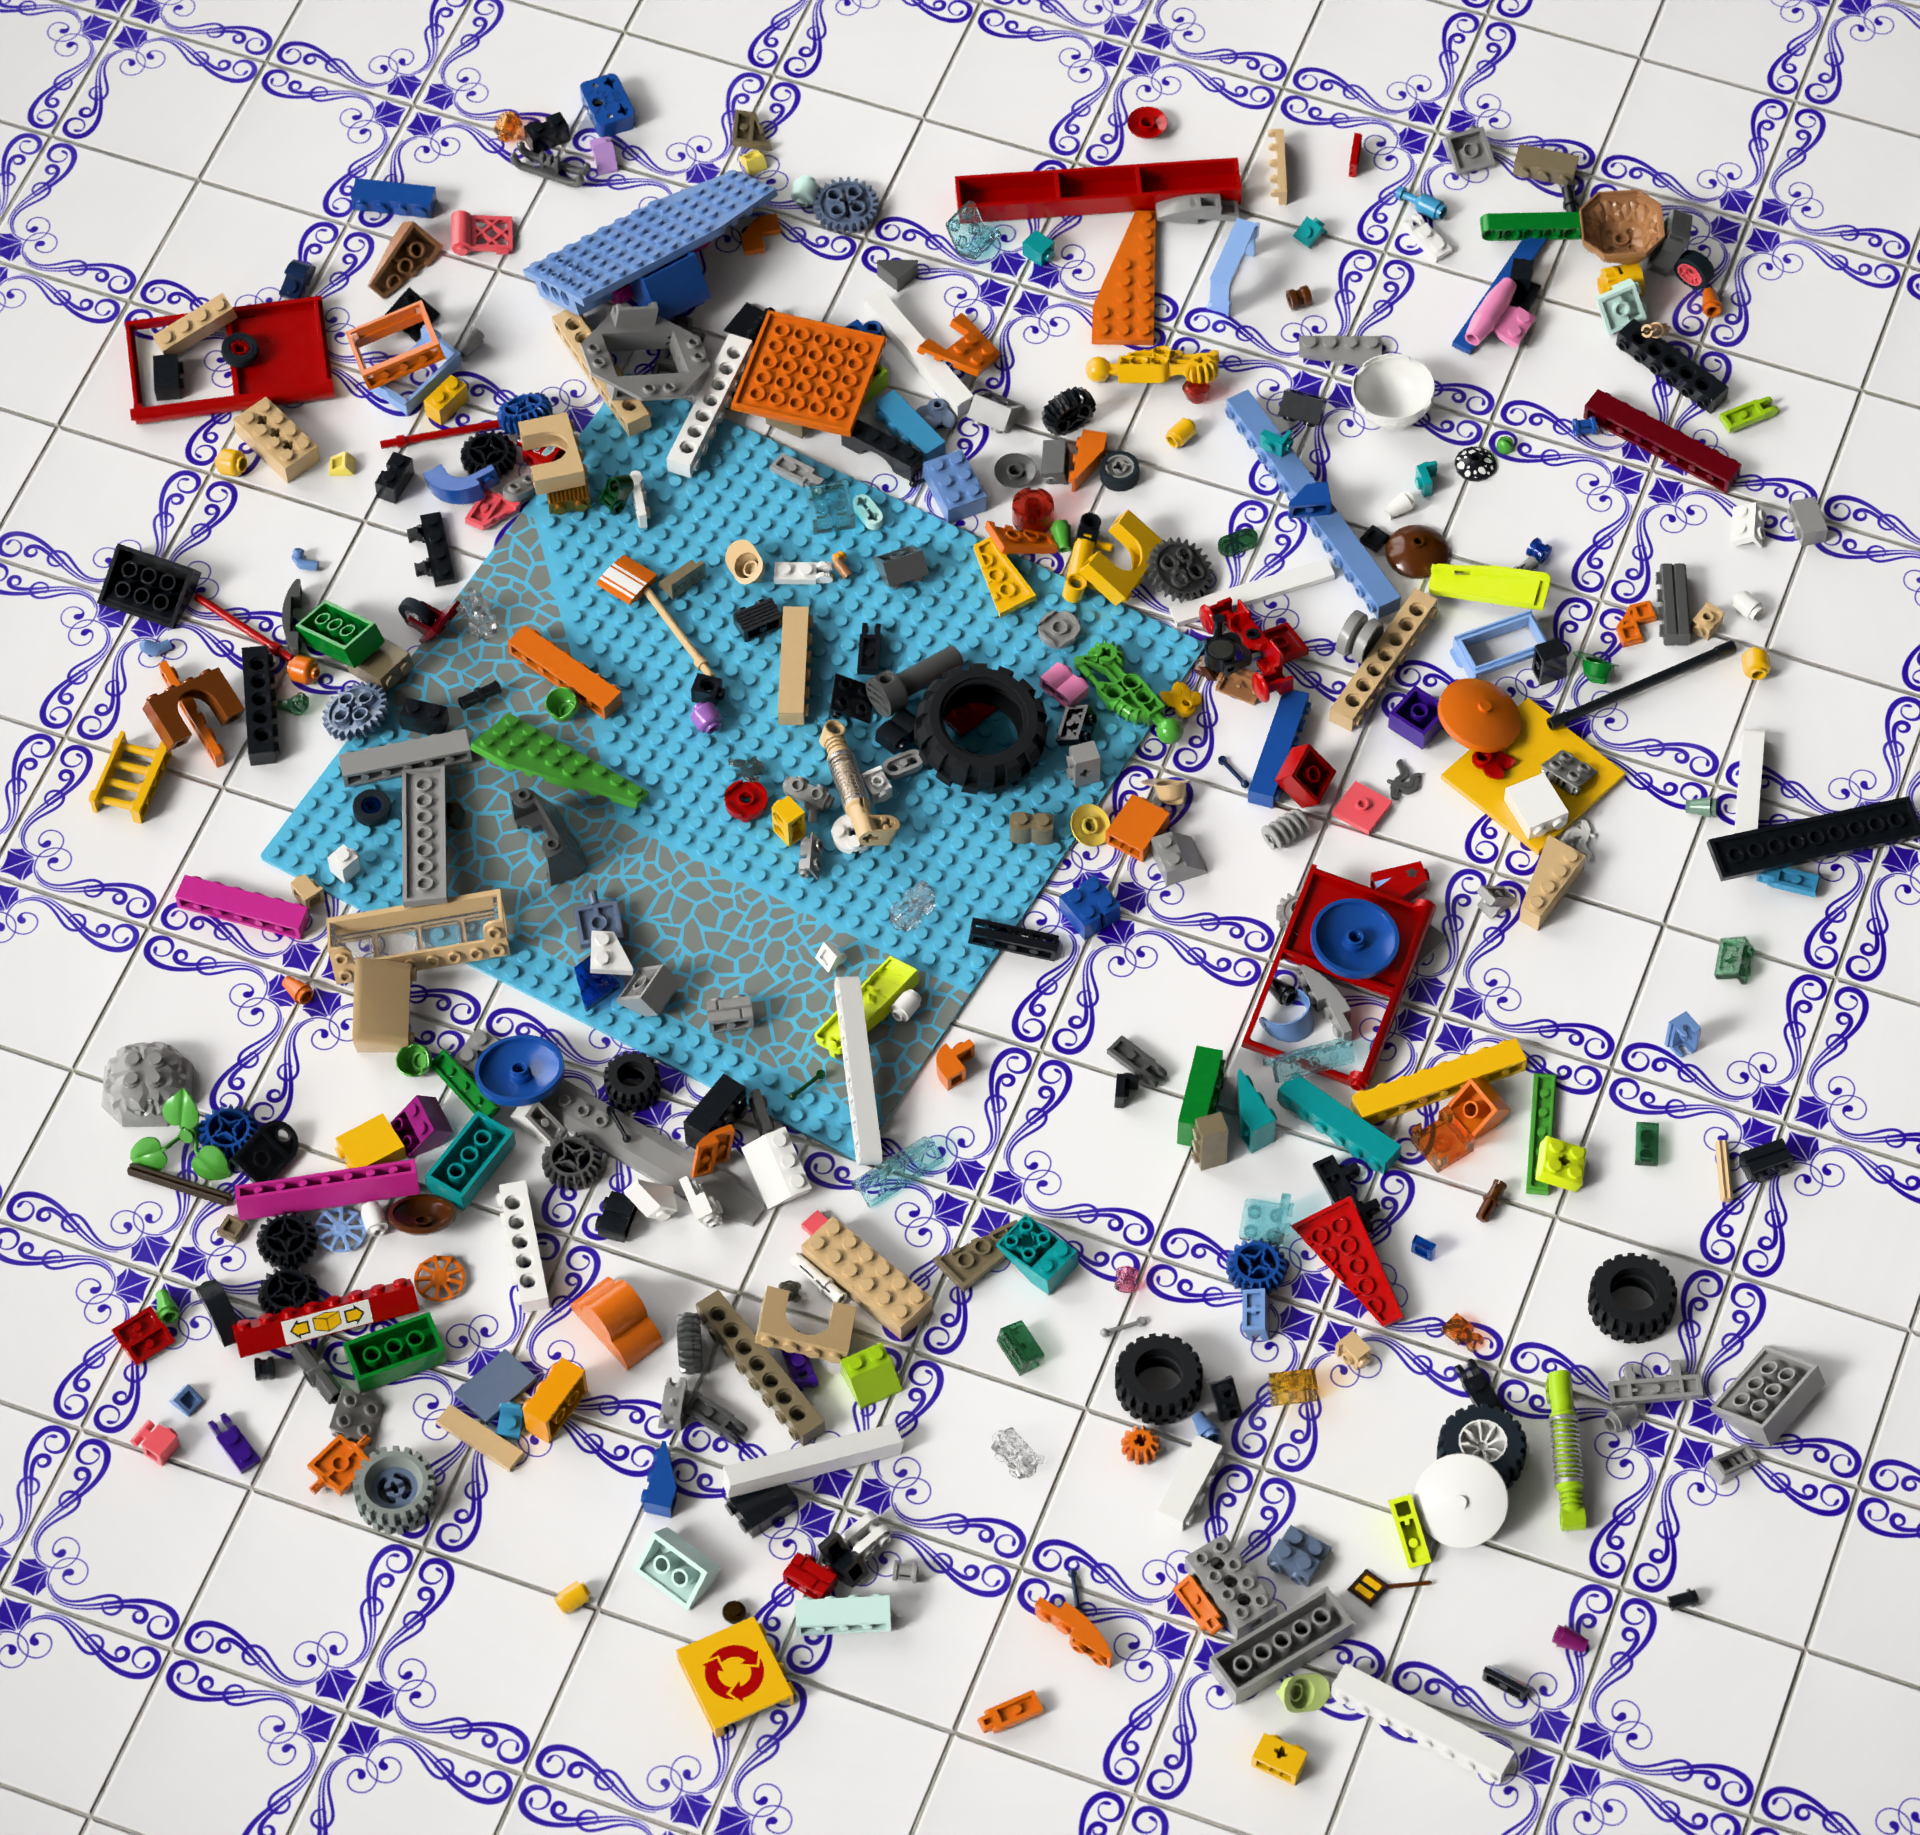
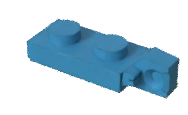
M1786 867L1758 873L1756 881L1765 883L1772 888L1815 898L1820 876Z

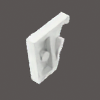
M592 931L590 973L633 975V967L614 932Z

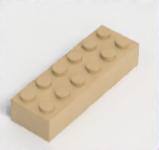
M834 1216L801 1245L802 1255L826 1277H831L834 1280V1284L845 1292L849 1298L900 1340L904 1339L933 1311L932 1297Z

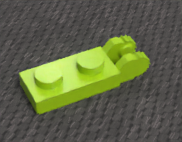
M1767 396L1720 414L1719 419L1730 434L1776 416L1779 413V408L1775 405L1766 408L1773 402L1772 398Z

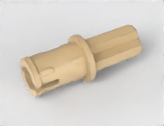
M1660 322L1645 324L1641 328V332L1646 331V333H1642L1646 338H1660L1669 335V330H1671V326H1667L1666 323L1661 324Z

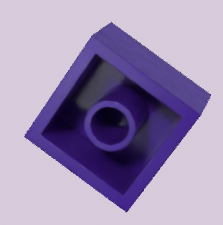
M1415 685L1389 713L1388 728L1423 750L1443 728L1438 716L1437 707L1439 700Z

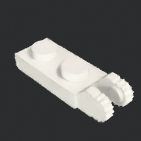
M1418 213L1411 216L1418 228L1415 229L1413 223L1408 219L1401 222L1410 238L1434 262L1452 253V247L1427 222L1425 223Z
M638 470L632 471L630 477L633 479L634 487L631 492L640 529L647 528V519H650L651 516L649 506L644 504V502H647V496L643 486V476Z
M821 561L819 563L775 562L774 584L816 585V583H830L833 581V575L828 572L833 571L834 565L828 561Z

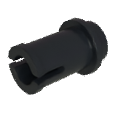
M1689 1588L1687 1592L1667 1596V1600L1670 1601L1668 1605L1671 1611L1690 1605L1695 1607V1604L1699 1603L1695 1589L1691 1590Z

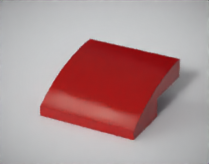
M151 1306L111 1329L116 1340L136 1366L175 1342V1339L165 1324L157 1317Z

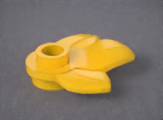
M1179 681L1173 684L1172 691H1160V697L1165 705L1175 708L1176 714L1182 718H1188L1194 714L1196 707L1202 701L1199 692H1191L1185 683Z

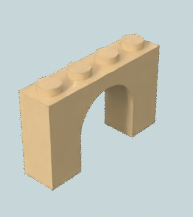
M567 412L518 422L524 451L554 446L566 452L556 461L530 466L536 495L586 485L585 477L588 476L587 466L582 464V461H584L582 449L577 448L580 446L577 434H573L575 432L573 419L569 420Z
M767 1286L756 1332V1344L781 1349L788 1353L806 1355L809 1358L827 1360L834 1364L840 1363L841 1359L847 1357L856 1313L855 1306L834 1302L829 1315L827 1329L820 1334L806 1335L796 1331L787 1320L786 1308L790 1291Z

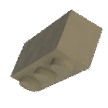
M1519 144L1514 161L1513 175L1555 183L1561 186L1573 185L1579 156Z
M1222 1112L1195 1119V1128H1192L1194 1136L1192 1146L1194 1150L1191 1151L1193 1162L1195 1164L1198 1163L1201 1171L1227 1163L1229 1130Z

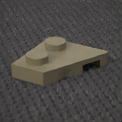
M735 109L731 146L770 151L771 143L770 141L767 142L764 136L765 131L762 125L759 124V119L755 112Z

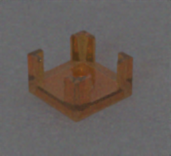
M1449 1106L1439 1111L1437 1121L1422 1130V1124L1419 1123L1412 1127L1410 1141L1437 1173L1474 1150V1135L1469 1130L1466 1136L1454 1123L1455 1114Z

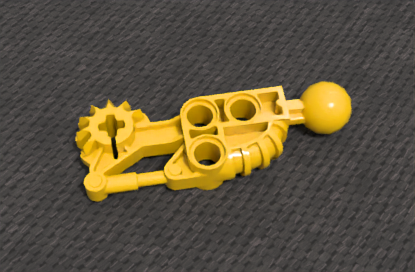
M1157 346L1151 350H1136L1125 356H1119L1118 363H1109L1104 357H1093L1086 364L1085 371L1087 377L1097 383L1104 382L1109 376H1118V383H1164L1173 375H1184L1186 381L1201 385L1202 383L1208 384L1209 381H1215V378L1218 377L1220 358L1218 350H1211L1209 353L1183 354L1181 350H1171L1168 346Z

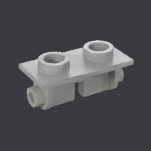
M811 832L810 837H804L801 841L800 856L807 858L799 859L798 873L802 878H808L809 875H813L819 880V872L822 869L821 852L823 851V843L814 832Z

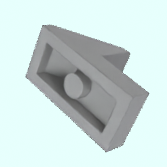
M1481 885L1477 890V893L1482 897L1477 906L1490 919H1493L1517 901L1503 886Z

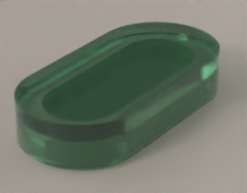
M1244 528L1223 536L1218 541V551L1225 557H1231L1253 549L1258 543V534L1253 529Z

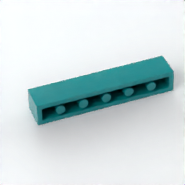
M1293 1072L1278 1089L1277 1101L1284 1109L1291 1110L1300 1120L1307 1121L1314 1126L1316 1131L1330 1137L1336 1145L1343 1146L1350 1151L1352 1156L1362 1159L1372 1170L1379 1171L1384 1175L1399 1159L1401 1154L1400 1144L1296 1072Z

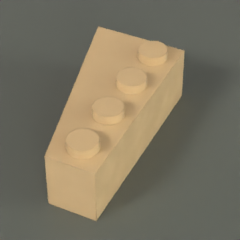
M1548 835L1521 905L1519 921L1538 931L1584 870L1586 855Z

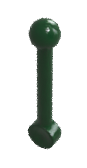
M818 1070L815 1077L795 1092H790L788 1098L791 1101L796 1100L797 1095L815 1081L824 1079L825 1071Z

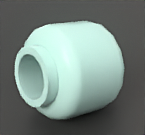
M802 175L800 178L795 179L791 198L796 201V205L807 207L813 204V200L816 199V193L819 191L816 179L807 175Z

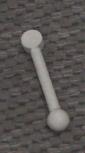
M1138 1317L1137 1321L1110 1329L1103 1328L1100 1331V1335L1107 1337L1110 1333L1133 1326L1143 1327L1146 1320L1144 1317Z

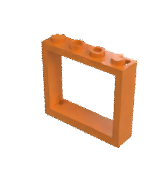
M422 300L346 331L355 359L369 391L446 359ZM424 321L431 342L369 368L366 367L360 347Z

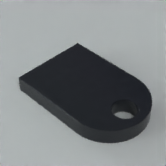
M267 1122L257 1129L229 1161L252 1183L274 1180L295 1157L299 1146L298 1136L294 1129L285 1122ZM279 1130L287 1132V1141H281L278 1138Z

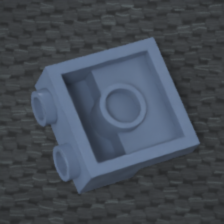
M1290 1525L1282 1539L1277 1541L1268 1555L1267 1565L1275 1573H1282L1288 1576L1292 1582L1308 1587L1331 1552V1546Z

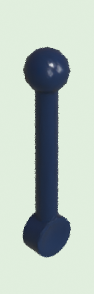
M1225 756L1218 758V763L1224 765L1239 780L1242 788L1249 786V782L1244 780L1227 763Z
M1071 1569L1068 1571V1576L1072 1582L1075 1608L1083 1614V1608L1079 1603L1075 1578L1077 1571Z

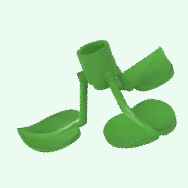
M182 1088L164 1103L162 1109L163 1116L169 1124L173 1126L179 1125L181 1129L179 1135L162 1148L157 1138H142L133 1146L130 1152V1159L133 1163L161 1171L168 1161L164 1151L179 1140L188 1144L194 1142V1153L197 1156L191 1161V1166L198 1176L207 1180H222L232 1174L226 1155L220 1148L214 1145H205L199 1151L198 1136L199 1128H201L198 1122L199 1112L195 1101L185 1088Z

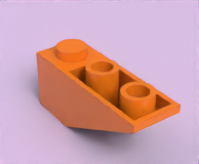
M1083 429L1081 437H1077L1076 449L1078 453L1073 455L1072 466L1075 467L1074 471L1070 470L1068 483H1072V492H1075L1100 466L1107 449V433Z

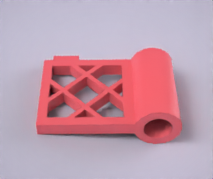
M463 210L454 212L451 215L452 251L460 256H464L471 251H488L509 255V252H513L512 217L471 215ZM476 222L485 223L487 227L481 230L476 226ZM499 223H508V227L503 231L499 229L496 225ZM491 229L498 234L494 238L486 234ZM480 237L488 241L486 244H476V240ZM504 238L508 245H500L496 241Z

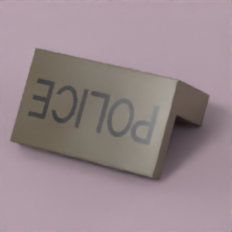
M690 560L659 582V587L672 600L706 577L705 563L701 560L696 564L693 560Z

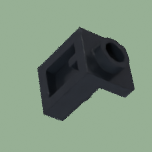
M1117 1073L1114 1108H1123L1124 1100L1129 1098V1089L1138 1090L1139 1075Z

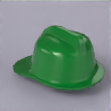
M1579 651L1573 652L1575 656L1583 659V674L1592 683L1606 684L1612 675L1614 667L1619 666L1592 654Z

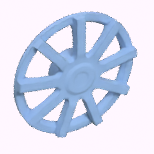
M343 1206L328 1211L325 1210L315 1224V1233L318 1235L320 1244L334 1252L352 1251L361 1245L366 1236V1229L359 1213L343 1208ZM339 1213V1221H336L331 1214ZM343 1213L352 1215L348 1220L343 1221ZM327 1217L332 1222V1225L321 1222ZM355 1218L360 1223V1225H349ZM319 1228L331 1230L325 1234H319ZM359 1229L362 1230V1235L359 1237L350 1231ZM329 1236L334 1238L331 1246H328L323 1239ZM348 1236L358 1241L352 1247L349 1246L347 1241ZM338 1240H343L345 1249L335 1248Z

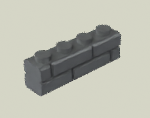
M1662 563L1659 572L1655 573V584L1660 586V589H1657L1656 600L1661 602V607H1658L1657 612L1658 620H1662V624H1659V637H1663V644L1665 646H1674L1675 644L1687 646L1690 642L1691 631L1686 565L1684 563H1675L1674 565L1672 563Z

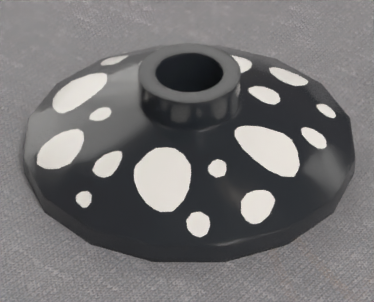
M1469 447L1460 451L1456 456L1455 469L1462 478L1479 482L1493 475L1496 470V460L1493 454L1484 448Z

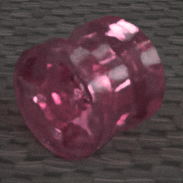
M1130 1266L1118 1267L1116 1269L1117 1280L1115 1281L1114 1288L1123 1293L1135 1292L1137 1289L1135 1280L1138 1278V1270Z

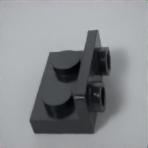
M1089 704L1066 706L1055 740L1059 746L1077 745L1092 741L1094 727L1097 724V715Z

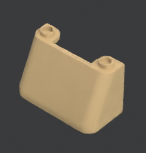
M367 957L355 958L352 1038L357 1052H399L401 1048L414 1044L415 1035L414 1032H410L409 1027L410 986H412L413 981L417 980V970L413 968L412 964Z

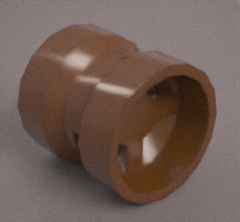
M1307 285L1299 287L1298 290L1291 289L1286 291V299L1291 310L1298 309L1302 305L1305 307L1312 305V295Z

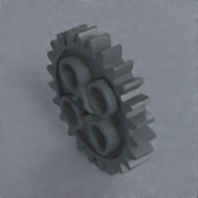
M1179 537L1175 541L1172 538H1169L1167 542L1162 540L1160 544L1153 548L1149 554L1150 557L1146 561L1149 564L1146 570L1151 572L1148 578L1155 580L1152 586H1159L1157 592L1165 591V598L1168 595H1172V601L1178 597L1180 603L1185 599L1192 601L1193 598L1196 599L1203 596L1210 588V583L1213 580V577L1210 575L1214 571L1209 569L1212 563L1205 561L1208 555H1201L1202 548L1196 550V543H1193L1191 546L1188 545V539L1181 543Z

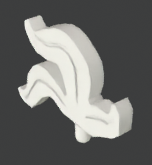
M1580 819L1577 823L1581 824V828H1568L1564 833V842L1573 848L1574 840L1580 839L1576 849L1586 855L1587 860L1590 861L1593 853L1587 848L1586 843L1589 838H1595L1596 835L1590 833L1591 829L1588 822Z

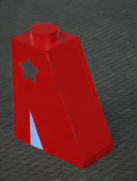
M1421 861L1372 872L1370 875L1371 888L1409 902L1425 892L1427 882L1430 881L1427 868H1423Z

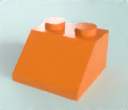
M1470 1078L1443 1110L1469 1141H1474L1497 1127L1509 1114L1511 1108L1485 1078Z

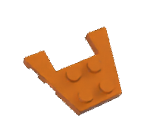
M963 313L956 316L950 324L951 328L963 335L962 338L948 349L943 348L928 338L919 345L917 350L922 355L924 353L933 355L936 361H948L953 364L952 367L976 377L998 361L1001 355Z

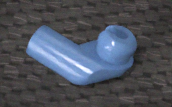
M144 639L139 644L142 652L154 657L172 649L168 639L160 643Z

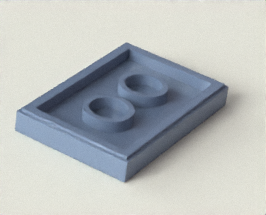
M504 1349L455 1392V1397L488 1425L500 1414V1403L514 1402L537 1381V1377L510 1352Z

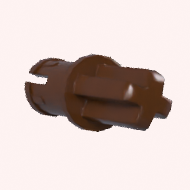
M1495 1179L1487 1195L1483 1196L1484 1201L1476 1214V1218L1483 1223L1489 1220L1495 1207L1500 1205L1499 1200L1507 1188V1185L1501 1180L1498 1184L1499 1180Z

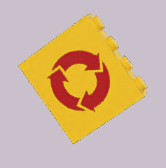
M754 1616L676 1650L677 1660L716 1739L725 1735V1726L788 1699L790 1705H794L793 1695H796L794 1686L791 1681H786L784 1666L781 1661L777 1663L774 1657L776 1655L774 1646L771 1642L767 1643L764 1637L766 1636L765 1628L762 1623H757Z

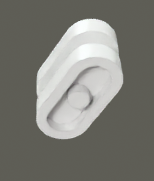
M873 1511L867 1512L841 1535L847 1548L853 1547L851 1552L859 1555L864 1562L873 1556L876 1549L880 1546H886L891 1540L890 1535L892 1531L886 1524L877 1526L879 1517Z

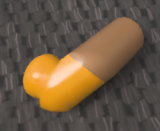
M839 551L833 554L832 561L843 579H847L852 575V571L845 564L846 554L843 551Z

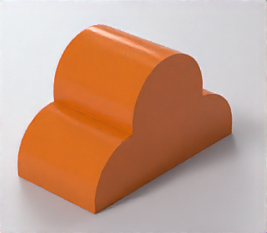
M606 1277L570 1304L573 1312L626 1370H629L663 1344L661 1334L647 1316L642 1300L634 1289L622 1279L615 1281L611 1277Z

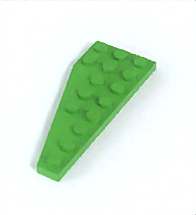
M510 713L471 743L470 750L508 771L513 772L514 769L523 771L525 776H540L548 783L575 791L583 789L589 791V795L594 797L603 795L609 797L611 802L637 809L649 797V792Z

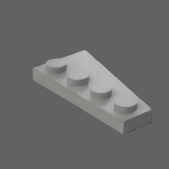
M1299 336L1300 358L1320 362L1328 360L1335 362L1336 365L1345 366L1347 364L1357 366L1356 369H1360L1363 363L1369 359L1382 355V336Z

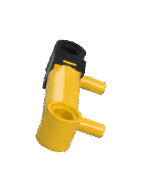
M1088 512L1083 514L1077 529L1062 592L1064 599L1070 603L1080 602L1086 587L1097 590L1078 573L1087 559L1094 554L1095 548L1111 552L1113 544L1097 540L1101 519L1095 513Z

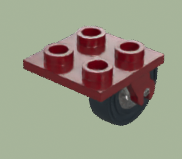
M407 597L400 603L398 610L408 626L423 634L419 640L422 644L427 640L432 641L436 635L439 636L445 630L446 626L444 624L448 620H452L458 613L456 608L460 602L457 600L440 611L424 601Z

